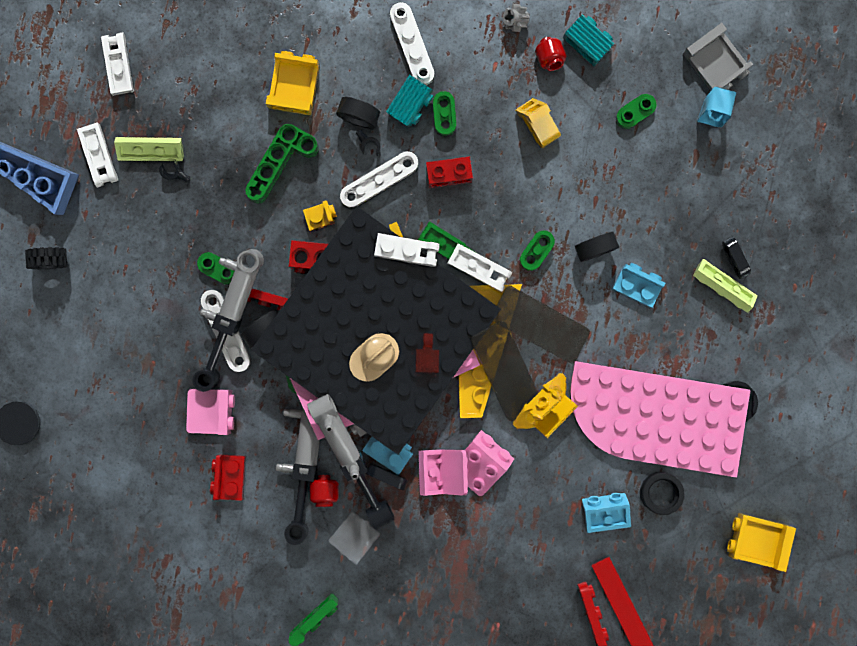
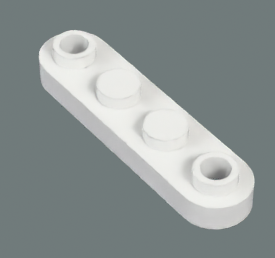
M396 3L390 10V17L413 77L425 85H429L434 79V69L411 8L406 3ZM399 10H403L405 14L403 16L397 15V12ZM421 70L427 71V75L421 76L419 72Z
M403 152L344 187L340 193L343 205L348 208H355L414 173L418 168L416 155L412 152ZM408 160L412 164L410 167H405L403 163ZM354 194L356 196L355 200L349 201L348 195Z
M215 290L206 291L201 297L203 309L215 313L220 312L224 301L222 294ZM215 297L217 299V303L212 306L210 304V299ZM208 319V321H209V323H210V325H211V327H212L213 321H211V320ZM212 328V330H213V332H214V334H215V336H216V338H217V336H218V334H219V331H217V330H215V329ZM239 331L233 336L227 335L222 348L225 359L233 371L243 372L251 364L249 353ZM238 357L243 358L244 362L242 365L236 363Z

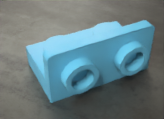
M630 263V265L625 264L612 290L649 308H653L661 289L666 283L661 281L662 277L650 272L648 275L642 272V267L634 263Z
M373 437L370 438L362 450L397 475L401 473L413 455V452L410 451L412 447L407 443L399 455H397Z
M612 493L606 496H591L582 499L587 533L631 527L630 504L625 493Z

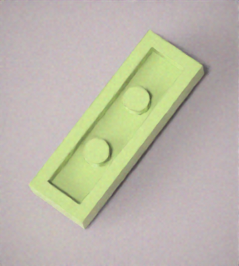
M116 137L114 141L117 160L183 161L184 158L181 138Z
M703 259L698 264L693 276L701 283L708 285L720 296H724L734 303L736 307L743 309L747 313L753 308L757 299L756 294Z

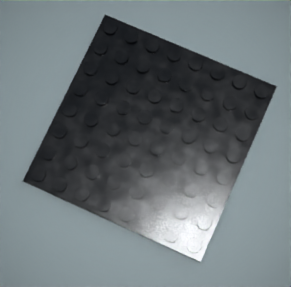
M356 206L251 350L317 398L329 394L338 413L399 455L501 309L439 264H436V267L375 257L378 233L400 236ZM420 252V257H426L425 254ZM380 333L394 338L399 347V355L396 362L377 379L367 382L357 379L352 374L349 361L353 352L374 334Z

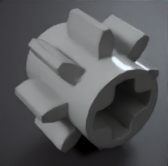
M512 4V9H505L503 22L506 24V29H512V32H520L521 27L527 28L530 18L526 11L527 7H521L520 4Z

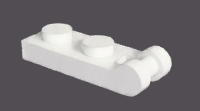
M117 33L116 36L109 37V35L102 36L101 40L110 93L114 96L134 92L124 33ZM113 45H118V49L111 50Z
M97 122L77 129L95 186L98 188L104 186L106 182L110 181L113 183L118 181V176L100 124ZM106 168L107 173L100 175L99 169Z
M378 233L374 256L436 267L437 259H435L436 252L439 251L440 244ZM421 249L427 250L426 257H420Z
M457 244L447 263L499 292H503L506 279H509L512 275V272L460 244ZM493 271L499 273L496 281L490 278Z

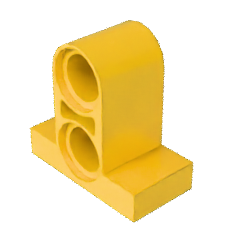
M532 98L515 110L518 116L524 120L541 148L546 147L561 136L549 114L551 110L546 103Z

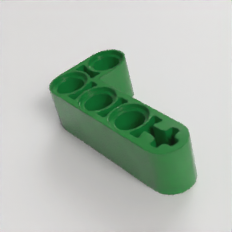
M285 124L279 129L246 186V195L252 202L262 203L267 199L294 151L306 158H312L318 154L319 146L312 135L291 124ZM286 132H294V138L292 140H285L284 135ZM306 142H312L314 147L310 151H304L303 145ZM275 151H284L283 157L281 159H274L273 154ZM270 168L273 170L271 177H262L265 169ZM260 179L264 184L267 185L264 186L263 184H260L258 180ZM254 189H255V190H258V189H259V190L261 191V194H260V195L256 194V195L254 196V194L252 193V191H253Z

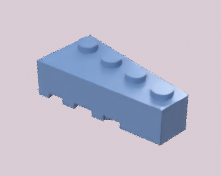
M0 142V174L32 196L38 203L47 207L53 214L64 215L79 174Z

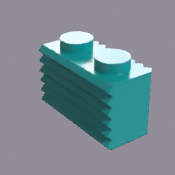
M582 14L565 32L563 39L595 67L614 46L613 38L608 32H601L596 27L597 23L589 16L586 18Z
M409 74L386 112L408 127L412 124L416 125L422 116L419 112L424 105L427 107L434 97L431 94L433 89Z

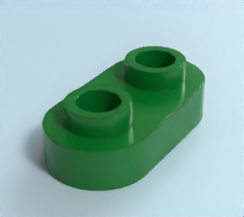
M441 91L433 99L434 124L438 134L449 136L456 129L455 100L449 92ZM446 101L448 105L441 107L440 102ZM443 122L449 123V125H450L449 128L444 129V128L441 126L442 123H443Z
M642 94L623 106L616 114L618 126L623 129H630L649 117L657 106L655 98L649 94ZM642 102H648L649 107H643ZM629 113L631 120L625 119L624 114Z
M544 230L537 232L521 254L520 264L525 270L534 271L539 268L553 248L555 239L550 232ZM545 239L547 241V245L541 246L539 244V240ZM532 256L535 260L534 263L529 264L526 260L527 257Z
M210 252L203 253L197 261L199 270L225 285H230L235 271L219 264L221 257ZM208 259L212 261L210 267L205 266V261ZM225 270L231 271V275L229 277L224 276Z

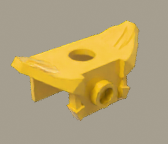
M559 373L548 383L544 384V388L528 404L525 403L523 409L513 421V425L517 429L535 427L548 438L578 407L565 395L567 385L566 377L563 373Z

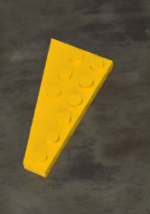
M522 284L504 285L503 292H499L489 285L470 286L501 310L473 349L480 365L459 375L460 418H482Z

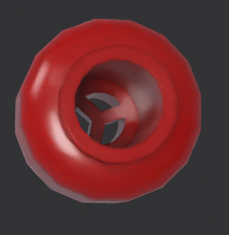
M545 37L535 49L540 66L549 71L560 69L567 57L561 41L557 38Z
M318 475V480L310 482V501L315 503V507H333V503L339 500V483L331 479V475Z

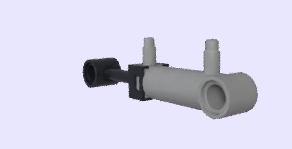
M256 249L240 253L237 257V262L225 258H220L219 264L235 272L220 312L215 313L205 309L200 311L201 316L213 321L211 328L219 331L207 366H204L203 369L196 372L193 376V385L199 391H209L220 380L219 372L215 367L227 335L233 336L238 333L242 322L241 316L258 271L264 263L263 255ZM248 255H251L255 260L253 267L246 263ZM203 374L209 376L210 384L203 381Z
M326 394L308 403L307 406L315 423L319 425L340 463V469L346 480H356L369 502L370 508L365 511L372 527L378 529L394 521L395 517L386 500L378 502L363 474L368 472L366 461L360 450L356 448L330 395Z
M303 406L302 410L284 409L283 412L284 416L301 419L295 463L293 465H276L277 471L291 473L292 479L299 480L294 521H291L284 532L286 541L292 545L301 544L309 533L307 525L302 521L308 481L314 482L316 480L320 440L317 439ZM293 527L300 528L302 537L294 538L291 534V529Z

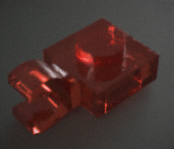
M423 334V349H416L415 372L439 373V350H432L433 334Z

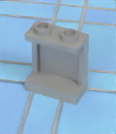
M720 23L701 37L683 53L684 57L710 91L714 87L730 89L733 86L731 82L736 78L740 81L750 73L748 69L753 65L751 61L747 63L724 34L727 29L723 23Z

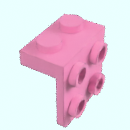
M190 389L187 397V432L218 435L231 434V430H234L232 408L235 406V395H232V390H209L202 392L197 389Z
M482 430L465 449L468 460V487L478 496H483L508 470L514 460L507 450L502 449L494 442L490 435L485 434Z
M437 449L418 451L420 495H467L468 460L465 450Z

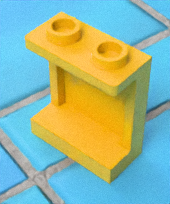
M288 51L275 53V66L270 95H267L266 99L268 109L311 116L320 66L318 60L314 56L307 54L299 57L294 56L292 52Z
M738 513V517L734 518L732 524L733 538L729 540L727 545L728 556L736 560L740 559L786 572L796 528Z

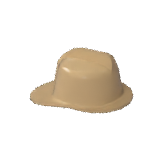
M383 333L374 334L369 337L351 355L349 365L352 374L357 379L366 382L380 377L398 359L399 347L397 342L390 335Z

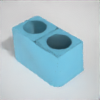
M714 87L704 99L697 122L715 127H723L731 118L736 92Z

